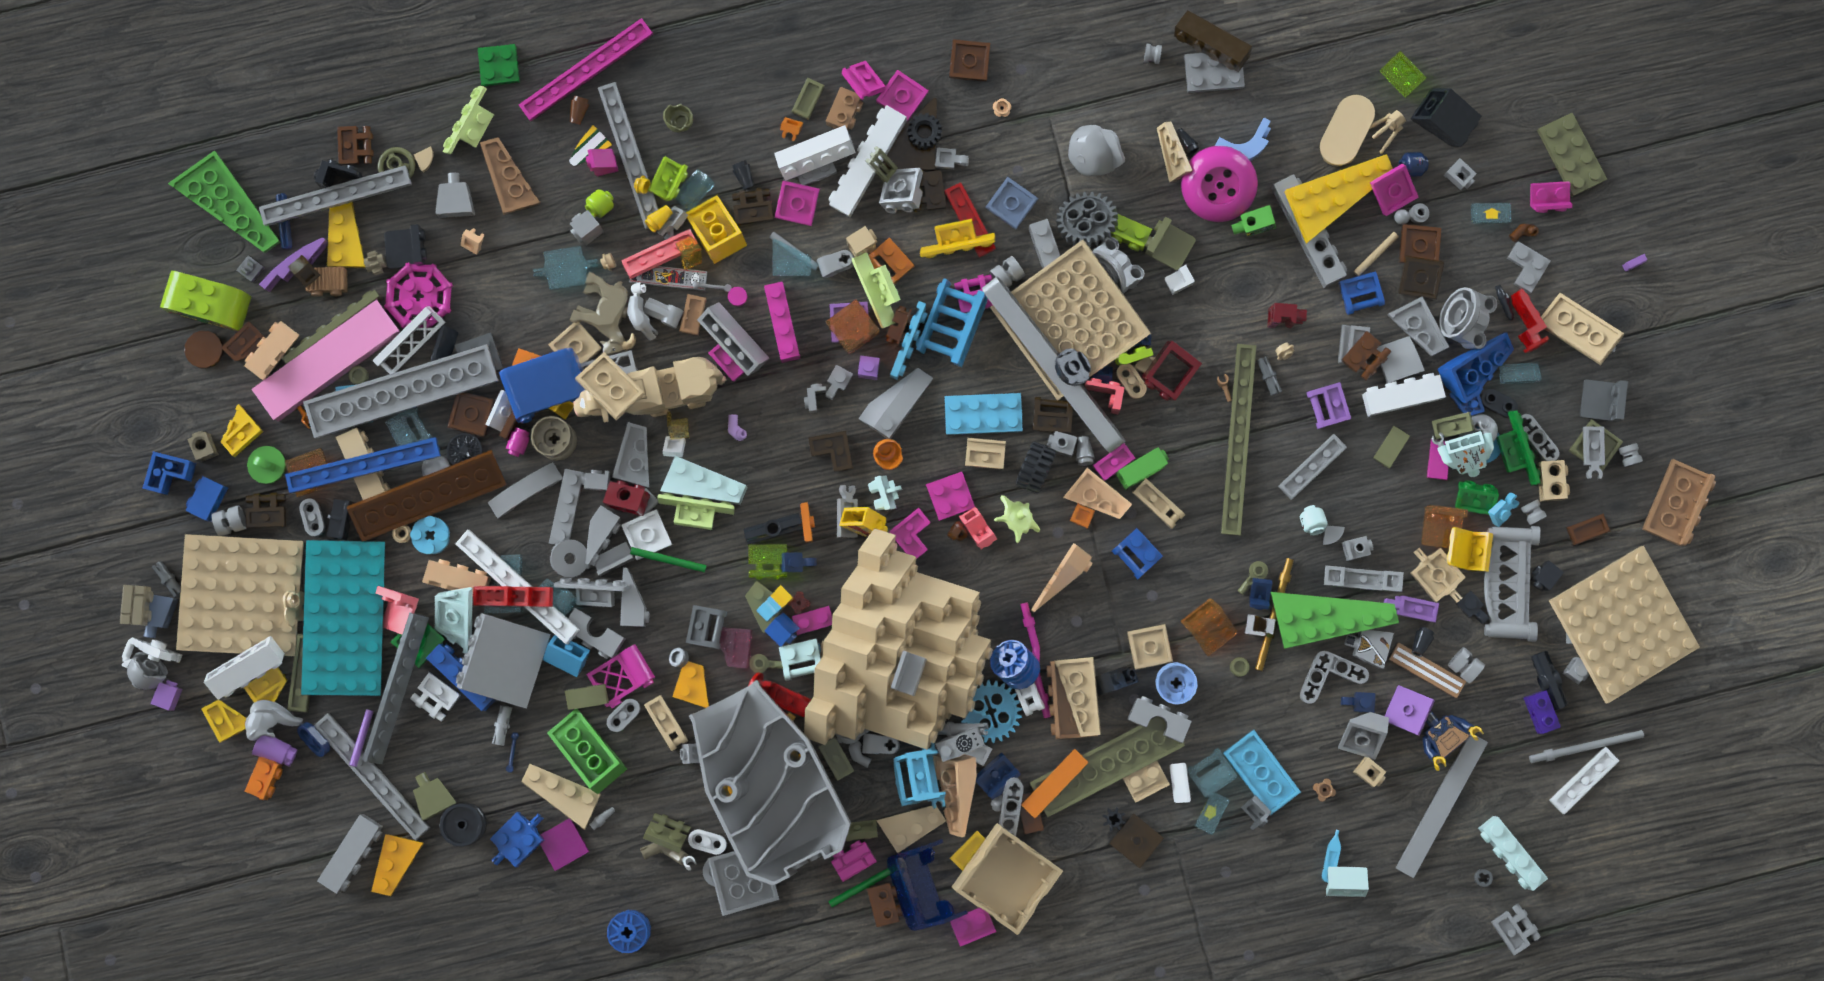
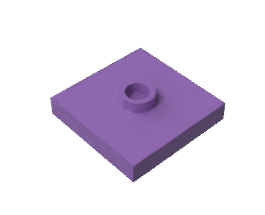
M1398 685L1385 717H1389V724L1420 736L1435 700Z

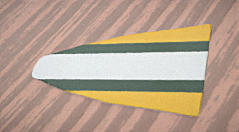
M592 125L578 143L569 161L573 166L586 161V156H589L587 150L606 149L612 144Z

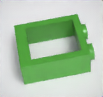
M1158 447L1118 470L1116 476L1126 491L1168 465L1167 460L1169 458L1166 452Z

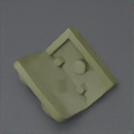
M1165 217L1163 221L1159 220L1154 228L1157 231L1155 236H1150L1147 240L1145 254L1178 271L1196 239L1171 225L1172 220Z

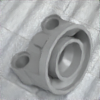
M1106 237L1105 243L1102 242L1092 252L1124 294L1128 289L1135 288L1143 279L1145 273L1140 266L1132 265L1128 256L1118 250L1119 243L1114 237Z
M1466 287L1456 290L1444 303L1440 313L1439 327L1442 334L1459 342L1465 349L1483 348L1486 344L1484 331L1489 324V313L1494 312L1497 308L1496 298L1485 296Z

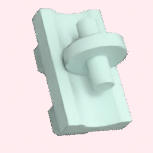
M886 475L875 477V480L868 484L871 493L879 492L881 496L880 499L874 500L875 509H896L894 500L899 499L897 492L902 490L901 486L895 487L893 480L888 482Z

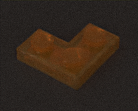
M322 448L285 461L288 473L328 464ZM312 488L296 492L297 497H302L317 490Z

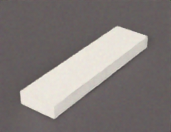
M1603 747L1549 801L1562 814L1567 813L1619 760L1607 747Z

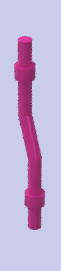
M1028 602L1022 603L1020 605L1024 616V627H1027L1032 653L1040 663V646L1034 627L1035 620L1031 616ZM1039 672L1035 685L1045 706V709H1042L1043 716L1048 718L1051 717L1048 705L1049 698L1048 694L1044 691Z

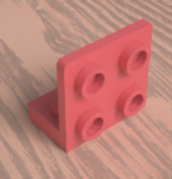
M1090 378V381L1087 380L1084 385L1087 390L1111 394L1108 408H1111L1112 414L1118 415L1121 409L1124 387H1121V384L1117 382L1104 384L1101 383L1102 380Z
M378 586L376 594L382 595V600L388 601L383 617V628L403 634L409 612L415 613L419 599Z

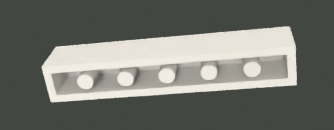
M887 105L885 109L881 108L876 117L878 119L875 126L872 124L869 128L867 140L865 142L862 141L859 145L857 157L851 159L848 164L850 169L846 175L843 174L838 182L839 188L837 191L834 190L828 199L831 207L848 217L852 216L876 174L865 160L871 158V152L875 153V146L881 148L887 155L908 120L906 116ZM879 155L878 158L883 162L884 160Z

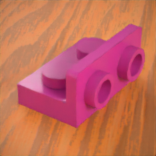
M1570 182L1531 184L1530 206L1539 213L1548 212V209L1566 211L1567 208H1572V203L1570 202Z

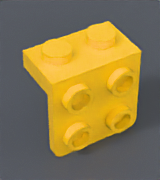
M1453 527L1447 555L1448 565L1468 571L1489 572L1493 534L1472 532Z

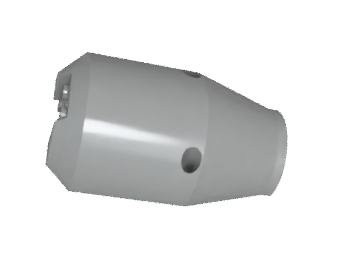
M758 680L743 690L689 715L693 724L705 793L747 877L775 885L797 873L798 868L808 863L807 859L814 861L823 856L825 860L843 850L851 821L810 739L763 690ZM728 786L732 788V794L728 792Z

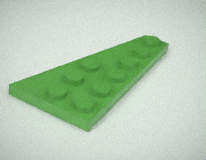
M215 150L168 183L264 253H267L281 243L270 226L263 225L260 212Z
M1271 592L1284 649L1399 623L1395 604Z

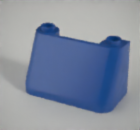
M572 348L561 349L507 367L499 372L518 423L532 421L535 412L568 401L573 403L579 398L580 393L585 390L575 379L582 372V367L577 354Z

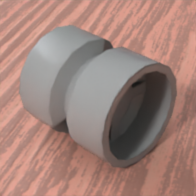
M1013 256L1004 260L1002 266L997 265L989 271L993 279L998 276L1007 288L1012 286V281L1017 282L1025 277L1023 269Z
M239 505L228 508L227 512L221 510L212 513V522L218 536L231 534L232 530L238 532L246 529V518Z
M1463 647L1450 660L1448 667L1455 673L1460 672V677L1469 684L1481 673L1485 664L1478 658H1472V653Z

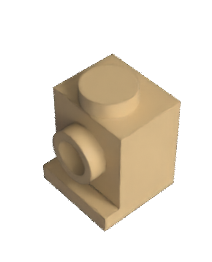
M1364 757L1353 771L1371 787L1380 786L1386 778L1384 776L1386 771L1369 757ZM1369 769L1373 771V776L1371 777L1367 775Z

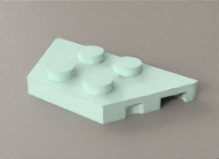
M471 587L440 592L435 596V630L444 635L452 644H459L464 649V654H468L470 648L468 642L472 635L473 588Z

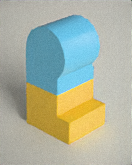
M780 585L756 611L768 622L794 598Z

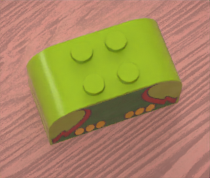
M171 271L160 308L171 314L238 332L243 327L252 296L225 284Z

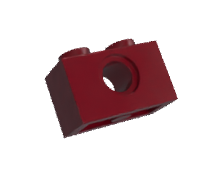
M617 480L616 483L610 481L603 504L611 509L644 516L650 494L645 490V487L640 485L632 487L623 481ZM630 494L629 499L624 500V497Z

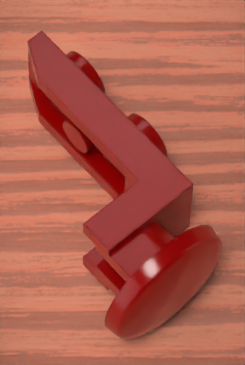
M1522 288L1511 295L1512 305L1528 329L1518 335V337L1526 347L1523 352L1529 353L1544 345L1549 340V337L1546 336L1542 339L1538 334L1547 326L1540 317L1539 311L1535 309L1530 301L1529 295Z
M758 672L752 677L748 686L758 680L763 690L779 707L805 717V709L812 699L773 681H763V673Z

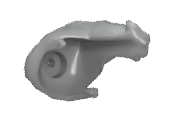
M260 700L253 703L250 708V715L245 721L246 735L250 741H255L264 735L275 738L273 730L269 728L277 723L286 726H300L303 724V718L293 716L287 709L276 702Z

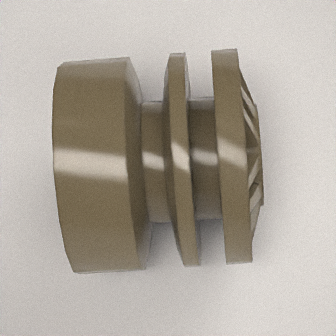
M549 416L536 422L532 428L531 441L536 451L550 460L560 461L572 455L576 449L577 436L573 428L559 417ZM557 436L558 438H560V440L556 441L555 444L553 440H555Z

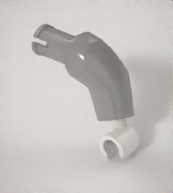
M639 282L631 286L634 296L629 298L627 314L635 330L642 331L648 340H653L656 338L655 335H658V331L649 323V317L643 312L644 299L639 296L646 292L645 284L641 285Z

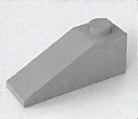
M623 568L622 580L625 581V584H631V588L622 591L620 626L646 627V623H649L650 613L646 611L647 608L630 570Z

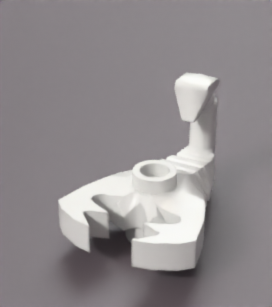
M132 637L128 640L122 658L124 663H122V666L127 668L134 646L148 654V659L156 662L163 659L179 663L182 654L166 649L167 644L152 639V642L148 643Z

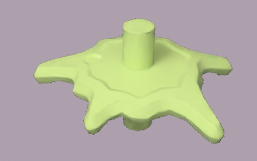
M1005 496L1000 497L1004 503L1005 511L1003 516L995 518L994 521L1007 523L1009 529L1015 533L1016 543L1020 542L1022 533L1026 534L1029 529L1040 532V528L1033 520V514L1029 510V503L1012 502Z

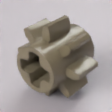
M376 250L367 253L368 257L364 259L367 272H373L374 275L384 273L383 268L387 267L384 255L382 253L378 254Z

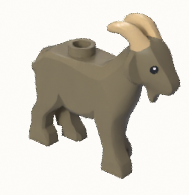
M589 272L585 281L584 294L598 293L602 298L596 311L578 305L577 309L573 310L570 322L590 324L608 337V342L600 341L604 346L603 352L607 355L618 354L632 349L636 343L635 335L632 333L630 339L626 342L619 328L622 318H626L628 315L627 306L629 299L627 289L622 286L623 282L621 281L615 283L614 286L609 285L603 278Z

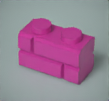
M858 840L850 845L851 850L846 853L842 850L833 855L834 860L831 862L843 882L877 862L865 841L861 843Z

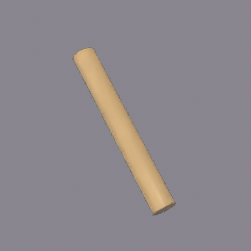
M1393 232L1353 271L1354 274L1360 276L1399 236Z

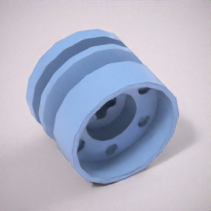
M1178 662L1168 663L1163 666L1157 673L1155 680L1156 689L1160 696L1172 704H1183L1189 701L1196 693L1198 686L1194 672L1185 664ZM1175 677L1181 681L1177 688H1174V685L1171 684Z

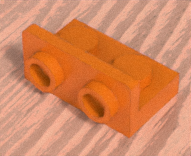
M259 757L245 792L257 796L261 800L271 798L275 792V787L273 786L276 779L279 780L283 773L282 765Z

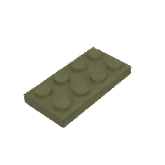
M1573 113L1537 130L1563 182H1570L1571 197L1607 180Z

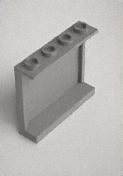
M481 613L475 620L474 627L476 629L468 642V646H470L468 654L466 653L462 660V665H464L462 672H459L456 678L457 687L527 709L551 634Z

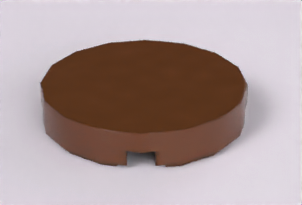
M198 331L187 339L184 353L187 360L198 368L213 367L221 360L224 354V350L221 348L223 343L216 334L210 331Z

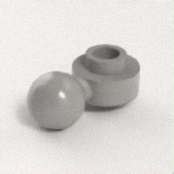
M1419 203L1412 206L1409 212L1404 209L1398 210L1395 213L1394 219L1401 225L1406 224L1409 219L1414 223L1420 224L1428 219L1429 209L1426 205ZM1418 210L1422 211V216L1418 214Z

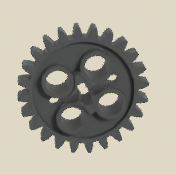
M1084 192L1082 197L1077 193L1076 199L1069 197L1070 202L1064 201V207H1059L1060 213L1056 214L1058 232L1061 233L1062 238H1066L1067 243L1073 241V246L1083 239L1089 248L1093 242L1098 246L1099 240L1105 243V236L1111 238V232H1115V226H1118L1116 206H1113V201L1108 202L1107 196L1102 199L1101 193L1094 196V192H1091L1090 196H1087V193Z

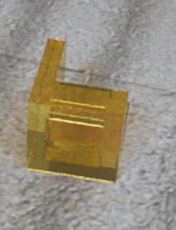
M671 411L667 412V427L670 440L690 438L688 418L672 420Z

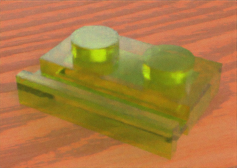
M1401 51L1380 69V72L1405 98L1426 79V76Z

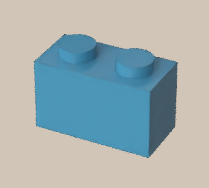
M554 635L547 645L543 660L577 677L585 666L590 650L573 641H570L567 645Z

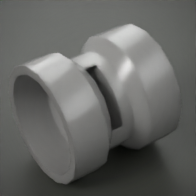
M1637 443L1619 448L1620 454L1623 455L1622 462L1624 467L1643 462L1642 456L1638 453L1639 447Z
M1538 499L1521 507L1522 512L1528 517L1529 525L1547 517L1545 511L1541 510V504Z

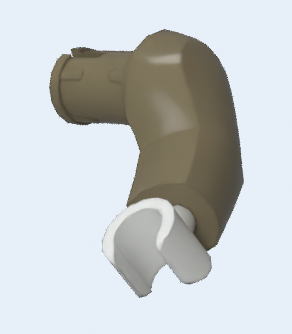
M655 843L640 848L645 860L661 852L680 865H685L687 870H691V867L687 865L689 862L696 864L695 859L692 856H688L683 849L677 853Z

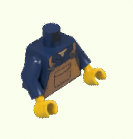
M1430 711L1426 720L1429 727L1423 731L1424 752L1434 762L1435 769L1439 771L1440 769L1437 764L1443 763L1446 767L1444 758L1471 736L1474 740H1479L1475 736L1476 732L1484 733L1480 727H1474V725L1463 718L1454 715H1443L1438 719Z

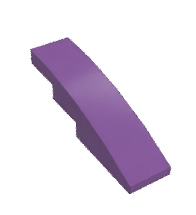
M322 237L302 247L275 267L259 285L270 292L281 278L288 282L294 275L288 266L301 255L312 265L328 246V241Z

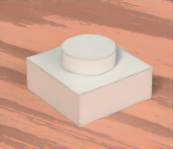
M666 436L663 456L682 457L686 443L685 437Z

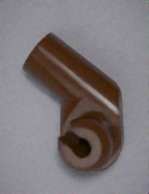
M1523 223L1509 237L1512 241L1516 242L1521 236L1534 237L1538 235L1539 229L1533 224Z

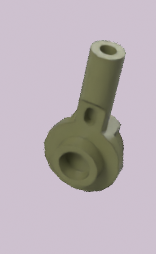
M1261 561L1252 563L1249 567V577L1237 591L1244 595L1251 587L1253 578L1264 579L1268 574L1267 565Z
M762 654L752 656L749 662L751 670L755 673H763L767 668L783 669L782 661L768 660Z

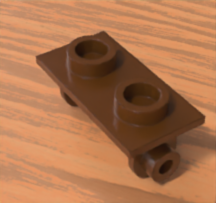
M899 306L896 309L892 322L898 324V327L890 325L886 335V342L893 344L895 341L897 342L896 347L903 343L906 332H904L906 325L910 326L911 319L914 316L911 314L912 309L906 312L907 308Z

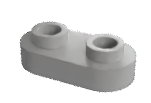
M313 499L303 500L299 510L305 531L315 537L322 535L325 531V522L319 503ZM312 505L314 509L312 512H309L308 507ZM314 524L319 525L318 530L313 529Z
M634 699L623 701L608 716V728L613 732H620L627 727L640 713L641 708L638 701ZM629 705L634 706L633 712L628 711ZM617 718L621 722L619 726L614 725V720Z

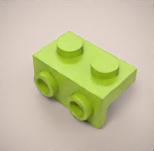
M666 156L663 157L647 191L665 201L675 199L680 191L678 188L680 182H684L688 175V172H686L688 166L685 164L680 165Z

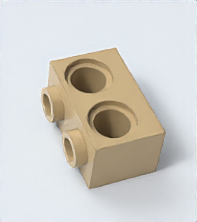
M864 226L848 236L846 242L854 257H858L864 253L869 254L876 249L877 237L872 229L868 230Z
M1564 460L1537 463V468L1541 475L1539 484L1540 502L1567 499V495L1570 494L1569 484H1566L1568 466L1565 465ZM1551 466L1557 469L1556 476L1550 474L1549 469ZM1553 485L1558 487V495H1554L1551 492Z

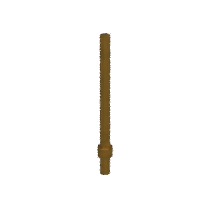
M1286 558L1283 572H1280L1278 579L1280 583L1277 593H1285L1287 583H1290L1292 576L1290 572L1294 562L1292 559ZM1273 604L1270 619L1277 620ZM1264 637L1255 667L1256 670L1263 671L1272 638Z

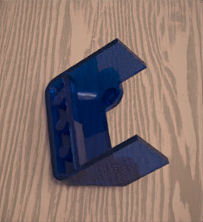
M942 839L903 851L887 859V867L890 871L893 885L896 888L906 923L913 931L944 924L968 914L967 910L954 913V908L949 901H940L928 864L934 860V850L932 847L943 843Z

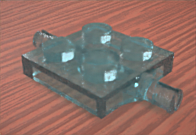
M582 246L543 252L545 259L544 268L533 269L534 277L545 275L548 279L550 290L583 285L587 279V268L598 267V260L586 261L583 256Z

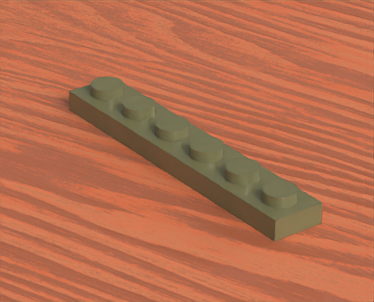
M375 290L373 292L368 291L358 303L350 304L347 307V311L343 314L335 315L331 319L332 322L328 325L320 326L316 330L317 333L313 336L305 337L298 347L289 349L282 358L286 364L372 302L375 300L380 302L383 298Z

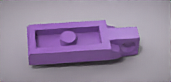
M1395 596V600L1384 599V603L1395 604L1397 615L1436 622L1439 603L1406 596Z

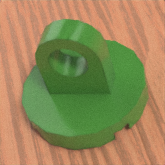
M263 446L251 453L248 458L247 467L249 474L254 480L263 484H272L283 477L286 472L287 463L281 451L275 447Z

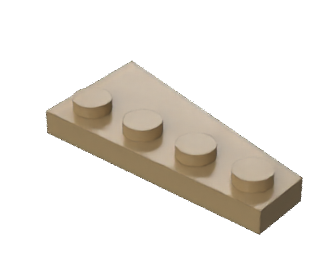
M1094 657L1055 661L1080 736L1101 735Z
M529 764L522 779L524 785L548 801L582 829H586L601 796L600 793L596 794L589 788L532 764Z

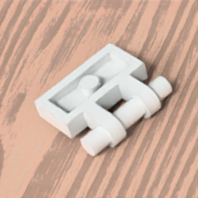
M429 672L418 686V689L423 692L421 697L414 693L410 699L416 703L415 705L418 708H423L429 712V716L433 719L437 718L442 722L446 715L440 712L441 709L444 707L450 711L461 695ZM429 697L437 702L435 707L427 702Z

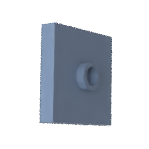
M1007 177L985 208L1016 230L1038 201V198Z

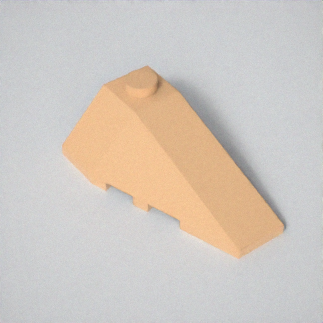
M1073 543L1031 611L1034 613L1080 576L1083 571L1087 573L1093 564L1090 562L1092 557Z

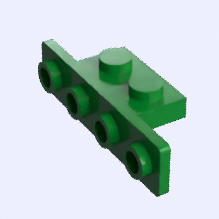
M1517 410L1509 411L1508 416L1513 430L1496 437L1506 471L1510 473L1525 468L1530 484L1538 485L1540 484L1541 475L1534 464L1535 456L1528 445L1529 437L1522 426L1523 418Z

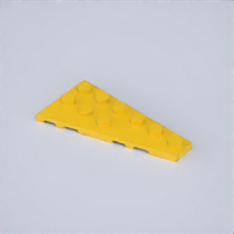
M1387 154L1284 191L1305 243H1308L1372 190L1371 181L1393 169Z

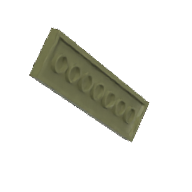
M1156 716L1149 721L1147 727L1139 725L1083 754L1082 756L1089 763L1044 809L1046 816L1049 817L1184 747V743L1164 736L1166 723L1163 718ZM1052 770L1051 772H1049V773H1047V774H1045V775H1043V776H1041V777H1039V778H1037V779H1035V780L1029 782L1030 785H1031V787H1032V789H1033V791H1034L1054 770Z

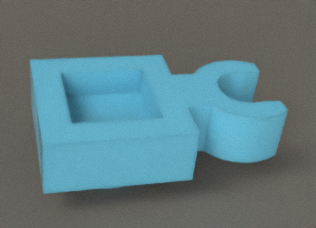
M1509 493L1505 501L1501 499L1488 512L1494 525L1500 527L1511 515L1510 510L1519 505V501L1515 500L1517 495Z

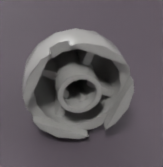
M144 652L136 653L127 666L128 678L132 685L138 689L151 690L157 688L158 684L162 683L168 674L166 666L160 660L159 662L148 659V654Z

